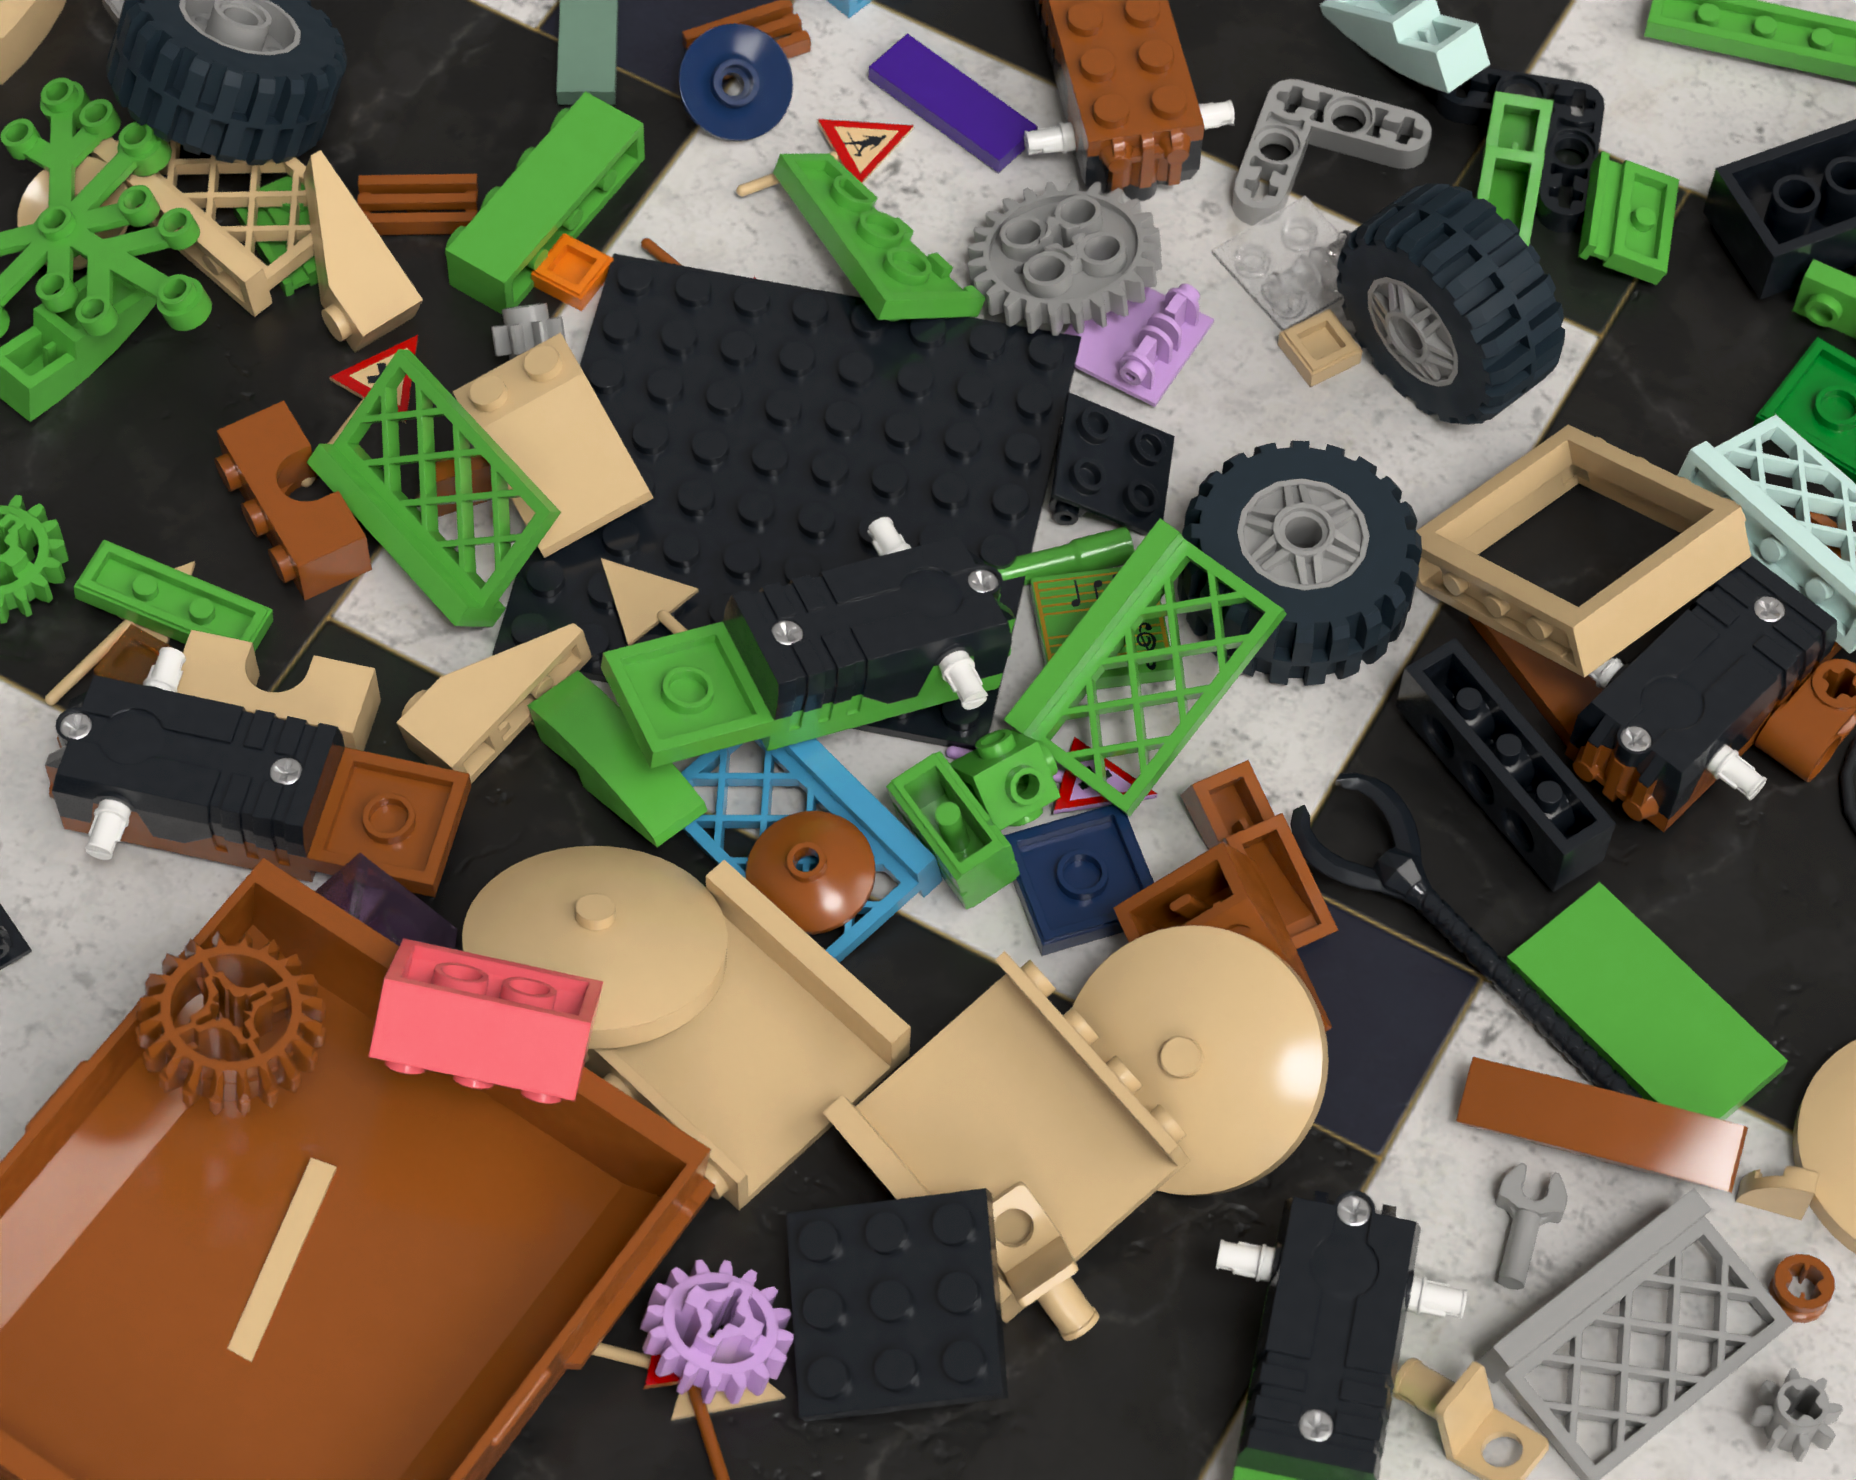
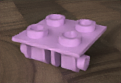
M1181 284L1178 288H1171L1166 295L1149 287H1144L1146 300L1143 303L1127 300L1129 315L1126 317L1112 311L1106 313V327H1101L1093 319L1085 321L1083 333L1078 334L1072 324H1070L1064 334L1081 337L1075 368L1155 407L1214 323L1213 318L1199 312L1198 300L1200 299V294L1189 284Z

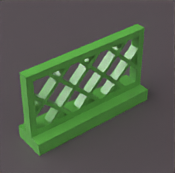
M397 350L334 444L319 443L307 461V464L333 492H340L354 516L454 626H494L506 609L499 599L561 514V511L410 350ZM407 374L415 383L416 410L398 412L397 387ZM446 416L453 424L454 451L435 452L433 417ZM417 419L418 454L400 456L398 421ZM382 423L383 458L372 459L359 445V442L372 424ZM470 443H471L475 448L471 449V448H470ZM483 456L491 465L492 491L473 493L471 457ZM454 459L456 495L437 497L435 461ZM419 463L420 498L408 499L402 492L400 465ZM508 484H509L513 489L508 490ZM521 497L535 512V515L521 534L510 535L509 498ZM492 500L494 536L475 538L473 502ZM456 503L458 539L446 540L439 533L437 505ZM494 544L495 571L485 583L476 573L475 546Z
M1160 518L1004 718V721L1012 730L1037 741H1042L1052 753L1056 763L1130 817L1287 614L1283 608L1188 542L1178 530ZM1191 561L1208 574L1210 596L1176 602L1173 582ZM1218 581L1233 592L1220 594ZM1165 594L1166 604L1156 605ZM1248 602L1264 613L1249 634L1225 638L1221 607ZM1212 609L1215 639L1181 645L1177 614ZM1168 616L1171 647L1137 652L1135 631L1141 623L1147 619ZM1126 644L1127 654L1117 656ZM1237 648L1228 660L1227 650ZM1217 651L1219 673L1209 685L1186 688L1182 657ZM1173 659L1176 690L1142 696L1138 665ZM1128 666L1132 697L1098 703L1096 681L1103 672L1109 669ZM1087 694L1088 705L1078 706ZM1198 699L1189 710L1187 700ZM1178 702L1180 723L1172 734L1147 739L1143 708ZM1133 709L1137 741L1103 746L1099 715ZM1089 717L1093 748L1065 752L1051 741L1066 720ZM1159 749L1149 762L1148 751ZM1138 753L1141 774L1123 795L1107 783L1104 758ZM1094 760L1095 773L1080 762Z

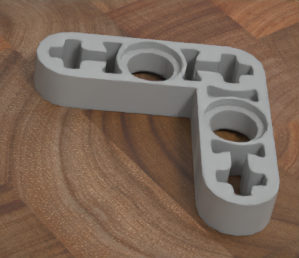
M1282 80L1273 85L1268 92L1237 174L1232 201L1234 214L1242 222L1250 226H1267L1279 220L1286 207L1308 144L1393 168L1409 169L1423 163L1427 157L1431 140V126L1426 118L1412 110L1303 80ZM1289 104L1300 106L1295 110V113L1284 111L1289 107ZM1318 110L1324 111L1322 122L1314 121L1317 118ZM1340 116H1352L1363 124V128L1355 132H1344L1339 130L1332 121ZM1374 126L1381 127L1378 138L1372 137ZM1401 135L1412 137L1408 140L1407 144L1397 142ZM1269 144H1280L1291 152V156L1285 160L1275 161L1266 158L1260 150ZM1260 178L1269 181L1268 194L1263 197L1262 202L1251 199L1257 193Z

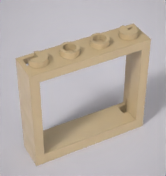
M1568 424L1416 531L1421 536L1422 554L1416 586L1418 589L1585 678L1750 558L1751 552L1745 527L1746 518L1741 506L1731 499L1712 493L1693 484L1687 478L1676 476L1649 463L1642 457H1636L1607 443L1602 438L1594 437ZM1577 484L1592 489L1681 533L1579 607L1478 555Z

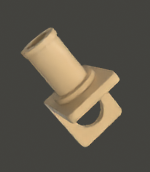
M1017 1182L992 1199L994 1223L1002 1212L1009 1209H1020L1031 1216L1032 1229L1030 1234L1017 1244H1006L996 1238L998 1266L1005 1274L1013 1295L1022 1308L1037 1300L1059 1329L1061 1337L1065 1341L1074 1340L1084 1335L1097 1323L1099 1314L1090 1305L1071 1277L1078 1271L1079 1267L1065 1239L1026 1184Z
M1417 1358L1407 1360L1397 1372L1393 1396L1436 1419L1446 1459L1482 1480H1525L1549 1450L1546 1437L1494 1408L1485 1367L1480 1363L1473 1361L1456 1383L1424 1365ZM1510 1437L1521 1444L1523 1452L1519 1460L1513 1465L1495 1467L1483 1458V1451L1486 1445L1493 1439Z

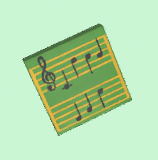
M1122 567L1030 578V594L1044 666H1046ZM1161 599L1159 600V602H1158L1156 605H1161V604H1162V603H1161ZM1165 617L1147 619L1141 623L1135 631L1137 652L1171 647ZM1126 644L1117 656L1127 654ZM1173 659L1138 665L1140 684L1174 680ZM1127 666L1105 670L1096 681V690L1130 686L1129 668Z

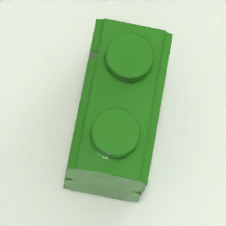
M940 751L929 755L891 780L886 786L893 801L892 804L897 817L936 857L941 876L966 910L975 907L1013 882L1020 875L1011 844L999 828L992 824L990 816Z

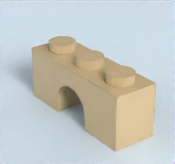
M191 630L183 651L186 661L181 668L183 674L177 687V693L243 706L250 713H255L256 709L275 713L278 719L286 720L287 716L304 719L311 726L318 727L319 723L337 726L343 735L345 747L364 751L381 702L375 668L314 655L307 675L296 687L283 692H267L256 687L260 673L252 642Z

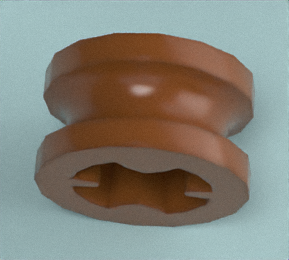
M1795 1254L1786 1257L1778 1264L1769 1284L1768 1292L1794 1323H1808L1817 1320L1825 1312L1835 1291V1279L1830 1268L1820 1259L1811 1255ZM1792 1276H1798L1799 1284H1802L1804 1278H1806L1815 1285V1289L1810 1297L1811 1300H1805L1804 1292H1801L1798 1298L1788 1290L1793 1279Z

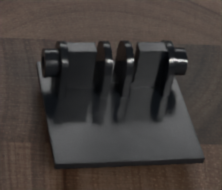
M1069 392L1066 394L1049 508L1054 513L1055 521L1064 525H1072L1078 521V517L1088 511L1147 535L1160 518L1164 519L1175 436Z

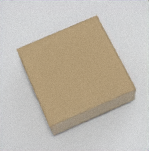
M1330 308L1279 333L1278 346L1310 388L1361 363L1362 349Z

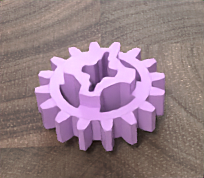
M702 1259L695 1261L690 1276L678 1267L672 1269L666 1285L657 1283L640 1326V1329L648 1332L642 1348L644 1354L661 1355L655 1370L657 1376L663 1377L674 1372L680 1377L676 1392L683 1395L692 1385L701 1388L702 1400L706 1404H711L716 1391H724L732 1405L739 1404L745 1388L756 1396L763 1394L769 1379L777 1380L787 1360L786 1355L794 1337L793 1333L785 1330L791 1316L790 1310L772 1307L778 1290L774 1286L761 1291L754 1287L757 1272L752 1269L746 1272L742 1278L733 1276L731 1261L727 1260L722 1262L718 1273L710 1272ZM721 1325H724L723 1330L719 1329ZM712 1333L715 1334L713 1338H709Z

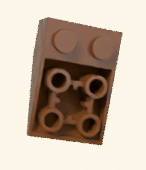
M1225 842L1219 843L1113 907L1128 942L1157 930L1196 925L1226 929L1266 946L1288 963L1302 979L1319 1009L1325 1032L1333 1028L1255 860Z

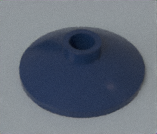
M724 24L707 30L688 47L679 67L678 89L686 112L702 130L719 139L746 141L764 135L773 129L784 117L792 99L793 75L786 54L768 34L744 24ZM724 76H733L738 80L740 84L738 95L731 96L725 93L722 88Z

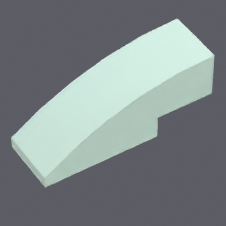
M1326 0L1320 4L1322 14L1353 42L1390 68L1425 86L1450 93L1490 65L1479 25L1440 15L1436 0Z

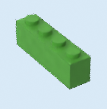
M586 91L570 109H562L554 119L550 132L536 148L529 147L522 154L515 172L501 187L495 186L489 191L482 203L481 210L466 227H458L450 236L445 248L449 285L502 314V309L518 306L534 288V280L531 279V273L547 258L549 250L561 235L565 233L576 239L644 161L643 123Z

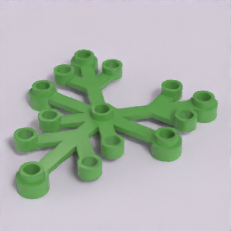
M57 78L50 81L42 89L40 101L41 111L51 125L50 143L42 139L33 123L28 119L14 120L7 124L1 132V141L13 158L18 160L27 159L49 172V208L39 215L34 224L0 232V256L23 251L0 275V338L6 333L10 324V317L4 306L46 262L47 273L39 279L36 285V294L46 309L50 312L59 313L68 310L75 304L79 293L73 283V258L79 255L87 259V297L78 304L75 315L87 334L96 337L103 336L112 331L118 323L119 316L113 306V275L156 299L158 310L172 329L188 331L200 326L206 321L212 310L211 299L197 279L184 274L168 277L134 257L167 248L183 250L192 246L200 236V227L189 210L185 208L169 210L160 218L156 227L106 239L94 234L127 225L134 227L146 226L157 218L160 212V205L151 190L144 185H135L126 189L120 195L116 204L100 206L131 173L136 176H150L161 171L170 161L172 155L171 146L165 140L154 135L153 128L147 124L141 126L136 121L128 124L119 134L118 153L75 197V169L103 140L112 137L119 130L121 119L108 100L97 99L91 101L84 88L78 82L71 81L68 78ZM102 312L100 315H98L97 317L93 318L96 314Z

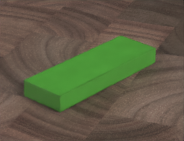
M106 540L102 541L74 585L75 599L186 644L191 630L252 642L254 651H256L273 623V609Z

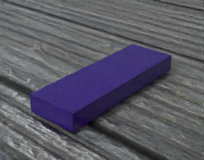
M908 33L869 66V80L997 173L1001 172L1025 150L1024 131L1038 130L1037 125Z

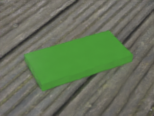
M1600 882L1507 956L1506 962L1511 966V969H1515L1526 981L1525 983L1530 984L1540 994V998H1544L1554 1008V1011L1558 1012L1569 1023V1026H1572L1583 1037V1040L1587 1041L1598 1052V1055H1601L1613 1067V1070L1622 1075L1627 1084H1631L1638 1091L1642 1099L1726 1120L1778 1076L1787 1064L1788 1060Z

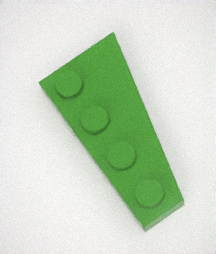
M830 153L779 155L773 174L878 320L898 321L900 319L979 316L986 297L973 285L962 289L949 277L953 267L937 252L929 254L927 257L910 241L914 231L899 217L894 218L875 209L874 206L878 197Z

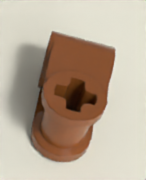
M1835 658L1819 665L1790 700L1782 703L1769 718L1758 735L1755 746L1806 782L1812 781L1828 763L1837 747L1856 726V663L1847 659Z

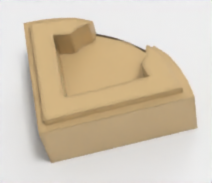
M1786 1166L1783 1176L1762 1177L1760 1169L1754 1170L1741 1179L1736 1202L1802 1220L1815 1194L1819 1172L1796 1166Z

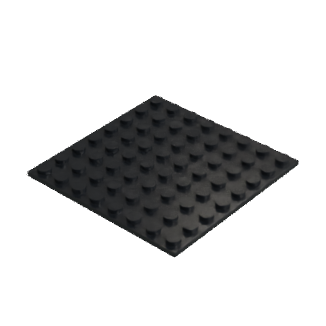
M613 254L612 258L614 260L608 270L580 367L649 488L653 499L546 558L543 557L537 546L516 575L492 656L574 623L583 630L592 658L579 672L590 680L608 683L601 670L603 652L626 647L628 644L601 558L698 588V593L671 613L687 630L722 622L726 605L732 594L750 590L752 594L757 593L762 586L780 582L781 586L788 585L793 578L805 575L815 578L824 570L879 557L872 544L873 539L869 536L867 530H869L868 527L873 521L882 517L892 519L898 534L902 535L906 544H909L911 548L960 536L966 548L982 559L985 564L991 565L998 570L1010 567L1016 561L1017 556L1032 553L1061 431L1066 394L1070 392L1081 337L1063 333L1053 336L1051 331L1041 329L1036 330L1032 334L1028 333V328L1024 326L1013 325L1009 327L1006 323L974 317L900 319L898 321L878 320L861 297ZM1025 576L1002 582L999 601L1009 607L1016 618L1011 638L1013 637L1024 590ZM660 622L634 644L672 635L673 633ZM1003 675L999 688L986 691L988 694L986 696L987 700L977 708L964 709L960 699L851 729L946 747L956 746L975 750L976 742L991 731Z

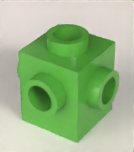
M1012 729L997 730L981 737L975 744V750L950 763L990 816L992 824L996 825L1000 831L1008 826H1021L1034 821L1043 813L1042 807L1061 798L1053 778L1058 772L1057 765L1048 747L1042 741H1037Z

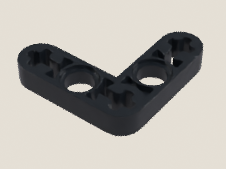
M1486 67L1450 93L1435 90V108L1445 119L1456 123L1487 128L1492 103H1486L1487 92L1495 93V91L1554 100L1536 204V216L1542 225L1558 233H1570L1583 226L1591 165L1599 153L1605 108L1604 98L1596 88L1578 81ZM1456 89L1466 90L1467 98L1457 97ZM1571 107L1581 108L1582 116L1572 115ZM1561 149H1574L1580 152L1586 161L1579 165H1567L1558 160L1555 153ZM1561 185L1572 186L1569 198L1570 208L1558 206Z

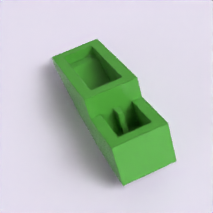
M1495 91L1489 116L1476 199L1484 198L1497 207L1496 213L1504 220L1509 218L1520 230L1518 235L1529 246L1554 100Z
M87 275L77 280L74 284L78 289L79 295L71 308L63 312L54 313L47 310L43 303L33 309L34 326L0 347V398L29 422L33 421L62 400L104 363L145 319L156 305V299L113 275V306L119 316L118 323L112 331L103 336H91L86 333L75 315L78 304L87 297ZM102 312L96 314L93 318L97 317V316L100 315Z
M578 670L527 705L541 741L577 770L582 785L588 792L656 847H659L708 811L703 799L673 763L650 769L621 708Z

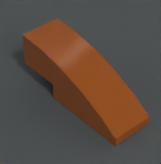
M1249 760L1192 784L1180 795L1208 850L1221 842H1225L1255 860L1296 950L1338 931L1283 813L1275 816Z

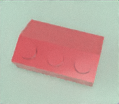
M403 938L384 978L369 1057L385 1060V1065L388 1068L401 1073L421 1074L427 1069L451 1074L454 1081L471 1088L487 1089L497 1084L520 1089L524 1097L536 1102L552 1104L558 1103L562 1099L575 1101L604 981Z

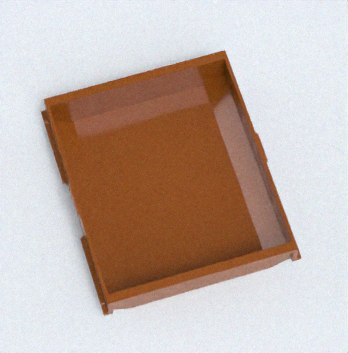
M262 858L193 940L204 950L212 948V938L219 931L226 939V945H239V939L247 931L252 937V948L261 950L274 939L279 946L278 961L297 954L298 959L302 962L300 975L314 974V978L318 983L317 995L315 997L322 998L326 1006L325 1019L321 1022L326 1028L325 1043L320 1049H315L318 1053L317 1065L312 1072L300 1071L301 1085L297 1088L296 1093L277 1086L278 1101L272 1108L265 1104L258 1096L251 1098V1108L245 1116L237 1109V1101H224L223 1109L215 1117L209 1110V1098L203 1096L194 1105L187 1108L186 1104L182 1101L183 1086L165 1093L159 1085L160 1072L148 1073L144 1066L143 1053L146 1049L140 1048L136 1043V1027L141 1022L136 1017L135 1006L88 1061H81L26 1124V1133L0 1162V1480H484L567 1369L581 1370L714 1192L715 1184L704 1178L711 1152L709 1147L586 1067L583 1069L575 1101L562 1099L558 1103L549 1104L530 1100L521 1094L520 1089L494 1084L493 1087L487 1089L467 1087L454 1081L453 1075L426 1069L421 1074L397 1072L388 1068L385 1065V1060L369 1057L384 978L399 946L265 858ZM185 949L180 953L178 958L186 960ZM202 993L194 997L182 1008L174 1022L175 1029L189 1023V1016L204 1007ZM219 1011V1020L224 1019ZM286 1018L272 1023V1031L259 1038V1051L261 1054L273 1047L283 1036L288 1027ZM242 1026V1027H240L239 1029H240V1031H241V1033H242V1035H243V1026ZM214 1058L215 1060L226 1061V1060H224V1059H216V1058ZM311 1157L337 1166L328 1191L251 1362L228 1349L239 1320Z

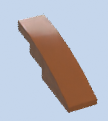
M1472 1057L1456 1119L1457 1122L1466 1126L1524 1139L1537 1145L1595 1158L1605 1163L1728 1193L1733 1191L1748 1127L1692 1111Z

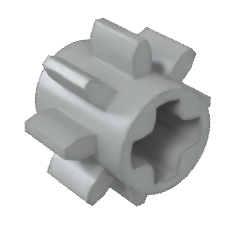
M547 303L502 309L504 325L492 326L491 328L495 356L509 355V360L560 332L566 341L562 316L549 318Z
M1791 1368L1781 1388L1769 1380L1763 1383L1757 1395L1765 1405L1756 1408L1750 1422L1753 1426L1764 1427L1765 1434L1769 1439L1766 1445L1768 1452L1776 1448L1793 1452L1796 1461L1802 1462L1812 1442L1824 1450L1830 1447L1836 1435L1828 1425L1837 1421L1843 1408L1840 1404L1829 1403V1398L1824 1390L1827 1384L1825 1378L1816 1382L1807 1378H1800L1796 1368ZM1795 1410L1803 1414L1798 1420L1789 1416Z

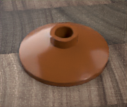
M823 811L795 813L772 824L755 842L746 866V879L808 935L832 931L853 919L867 903L872 893L876 876L875 859L864 834L845 818ZM815 856L819 859L818 865L811 871L803 872L796 868L798 861L804 857Z

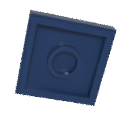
M1113 804L1004 835L1012 846L1014 859L1020 875L1015 878L1013 884L1041 956L1123 933V928L1113 907L1154 883L1127 815Z

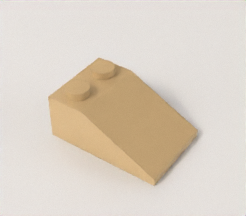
M561 332L453 391L457 401L561 511L559 517L538 544V548L544 558L653 499L649 488ZM508 484V490L513 489V488ZM521 497L511 498L527 526L535 512Z

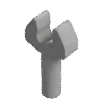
M1524 1163L1517 1165L1504 1177L1496 1199V1205L1506 1210L1513 1219L1498 1282L1500 1285L1514 1290L1523 1289L1525 1286L1539 1226L1549 1222H1561L1568 1198L1561 1175L1557 1172L1553 1173L1544 1196L1545 1198L1538 1201L1527 1198L1522 1190L1527 1169Z

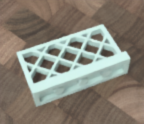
M1777 415L1768 418L1716 447L1705 441L1690 449L1677 476L1687 478L1693 484L1723 498L1731 499L1740 505L1746 518L1745 527L1751 556L1837 620L1836 642L1849 654L1855 651L1856 532H1853L1852 521H1856V483ZM1771 439L1789 455L1790 459L1763 453L1762 444ZM1736 466L1750 469L1751 479ZM1765 472L1792 478L1793 489L1766 483ZM1807 482L1824 485L1834 494V498L1809 493L1807 491ZM1780 505L1795 508L1796 519ZM1810 512L1837 517L1838 528L1811 523ZM1826 545L1840 548L1841 558Z

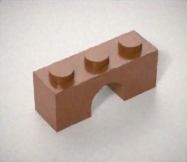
M284 400L217 430L222 452L221 456L214 458L218 473L229 492L239 489L246 502L241 503L245 519L256 537L266 534L273 547L268 549V554L277 575L283 583L293 580L306 601L372 570L366 535L339 491L321 499L306 502L297 501L289 497L293 491L302 487L301 483L305 479L315 477V480H317V474L307 464L308 459L312 455L311 444Z

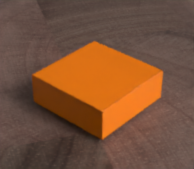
M563 233L549 250L547 258L536 270H533L531 279L534 280L535 288L583 311L605 283L610 264L614 258Z

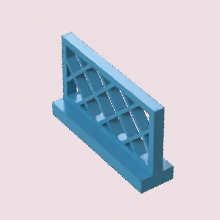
M816 738L770 751L766 750L761 739L754 740L765 751L764 773H729L730 755L742 744L700 755L681 774L692 787L718 786L716 815H701L682 830L716 865L725 860L746 879L745 871L748 857H730L724 851L725 828H760V837L768 827L788 816L771 815L773 786H800L807 793L806 811H816V805L818 804L825 812L836 814L853 823L869 842L875 859L876 871H885L898 884L881 901H867L858 913L865 915L856 923L855 917L847 922L844 934L826 949L839 963L918 892L923 897H926L943 881L936 857ZM774 762L786 773H774ZM719 765V773H710ZM728 786H763L761 815H726ZM703 828H715L714 840ZM813 856L804 857L798 861L796 868L803 872L811 871L818 865L819 859L813 858Z

